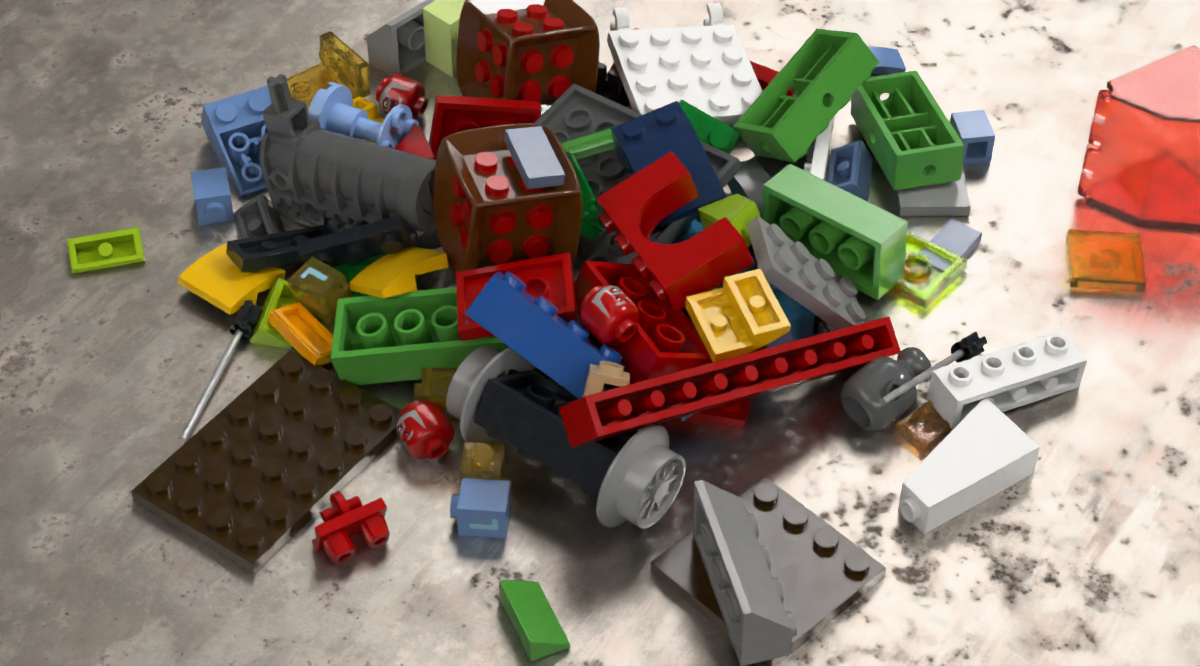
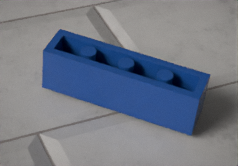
M499 271L495 273L465 312L467 316L578 399L583 396L590 364L599 366L600 361H609L622 365L624 369L626 367L620 363L623 357L616 350L606 344H603L600 348L588 339L591 333L585 327L574 320H571L568 324L556 315L559 309L553 303L540 295L537 299L524 291L526 284L508 271L505 275ZM604 383L603 387L611 389L613 385Z

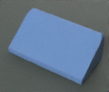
M862 140L831 150L827 182L868 201L873 159Z

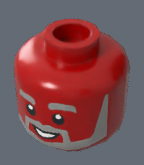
M396 73L390 78L385 77L376 92V101L379 102L380 111L386 115L393 107L403 104L410 108L412 119H414L416 116L421 117L428 106L424 85L400 73Z
M598 286L585 295L581 302L580 321L602 344L624 343L636 333L639 309L618 287Z
M418 400L407 405L401 411L396 425L397 434L414 458H440L448 451L449 445L454 438V427L439 404L430 401Z

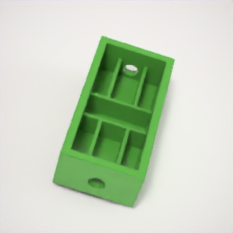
M816 29L734 124L733 128L741 132L740 137L755 155L795 163L806 154L809 145L815 138L828 128L829 122L836 113L849 103L850 97L858 87L870 78L871 72L879 64V61L858 33ZM790 88L793 90V97L786 96Z
M917 70L870 77L852 94L850 115L894 191L961 180L964 144ZM883 93H889V97L887 99H880V96Z

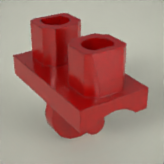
M337 491L330 495L332 507L320 512L324 523L314 527L316 538L312 539L317 552L325 550L335 565L342 563L355 555V548L350 540L353 536L361 533L369 548H375L388 541L390 532L385 520L387 506L382 497L362 506L358 496L346 500L341 492Z

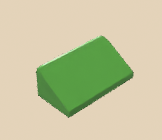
M520 580L499 581L501 603L530 661L570 648V642L539 582Z

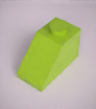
M737 193L698 208L703 229L726 216L744 238L747 247L752 244L746 224L755 217H760V212L754 201Z

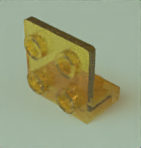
M331 31L319 36L321 48L319 58L321 63L287 78L291 98L306 102L307 109H309L312 99L320 88L325 90L329 88L327 84L329 82L347 86L352 93V99L359 96L365 98L371 95L368 63Z

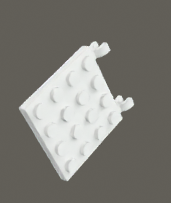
M707 3L706 9L709 18L704 19L703 26L631 30L627 7L613 9L615 23L610 24L611 31H608L607 44L633 111L644 115L672 102H679L682 99L726 125H734L763 92L734 25H724L723 10L720 3Z

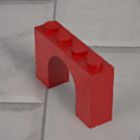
M671 151L596 197V200L602 210L597 217L608 234L612 232L617 234L614 239L625 256L633 255L634 258L631 259V262L642 279L649 276L652 280L648 284L658 301L661 303L667 300L676 312L686 305L687 296L712 290L724 282V277L736 275L754 262L744 238L726 216L695 236L680 243L658 244L649 240L654 228L661 220L699 197L689 171Z

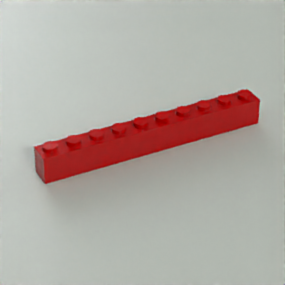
M888 316L584 396L560 407L559 411L571 448L641 429L650 424H659L863 367L876 357H891L899 354L901 350L890 317Z

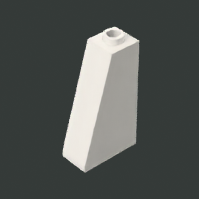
M986 398L980 401L902 482L898 509L908 522L913 523L923 534H926L1033 474L1040 446Z

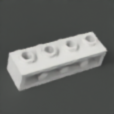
M1062 331L1038 336L1033 340L1013 346L1010 345L1001 350L981 356L978 355L969 360L934 370L928 389L927 400L949 427L953 429L980 401L986 398L1001 412H1005L1079 388L1087 359Z

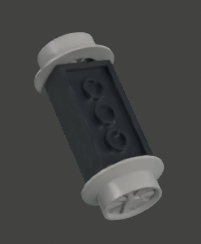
M483 346L473 351L461 363L449 385L446 406L448 412L460 420V431L465 442L471 446L479 447L495 439L506 441L518 448L517 451L520 455L528 459L538 460L548 466L549 471L555 476L570 479L577 483L585 494L598 498L596 507L597 518L606 527L613 528L628 520L636 526L646 529L657 523L668 511L682 486L686 462L681 455L669 449V434L663 426L650 424L641 430L630 431L571 448L559 408L578 400L576 396L559 384L534 371V365L510 347L499 352L490 346Z

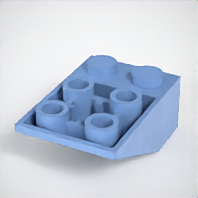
M268 86L203 105L202 126L213 152L222 167H226L227 175L240 197L268 189L260 163L261 142L264 134L269 132L266 128L262 112L272 104Z

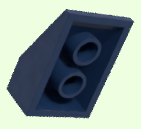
M678 101L611 128L618 159L629 177L671 151L692 177L699 197L661 220L657 224L659 228L697 213L698 208L727 198L690 120Z

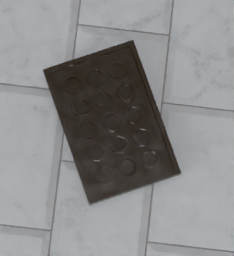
M290 350L131 491L133 502L251 573L256 574L330 502L331 494L337 491L341 492L399 436L396 431V425L402 410L347 380H340L338 375L319 365L312 364L306 358Z

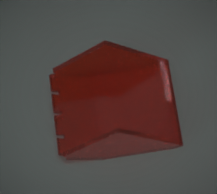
M1192 45L1108 81L1106 88L1109 90H1099L1094 109L1095 116H1093L1088 137L1089 143L1086 147L1082 165L1083 170L1081 171L1077 193L1080 196L1087 198V205L1138 227L1200 232V48Z

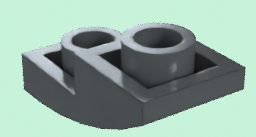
M754 159L741 161V169L728 182V186L733 195L738 193L754 201L760 212V217L763 219V184L770 180L771 177Z

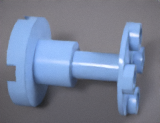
M335 82L327 83L329 85L327 90L320 88L308 109L309 117L318 120L323 129L355 139H364L393 149L396 148L414 125L419 126V122L412 119L410 108L403 104L393 107L383 123L368 119V114L365 110L353 107L350 89Z

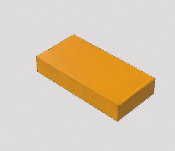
M300 302L270 311L267 321L304 358L312 364L319 366L332 362L330 357L333 335Z

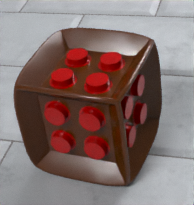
M466 0L459 19L456 73L460 92L463 97L540 101L541 115L573 83L595 93L600 53L598 27L593 18L573 0Z
M535 123L507 124L464 130L442 139L436 157L433 209L438 238L443 251L447 254V260L455 276L456 272L567 252H570L574 266L582 221L580 185L571 161L551 129L545 125ZM542 126L565 173L564 185L527 189L504 141L505 130Z

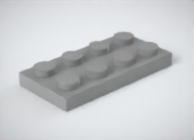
M759 216L746 224L758 268L762 270L768 282L836 330L864 323L866 315L856 298L858 290L849 277L838 275L827 261L816 259L801 242H793L786 237L782 229L776 224L770 225Z

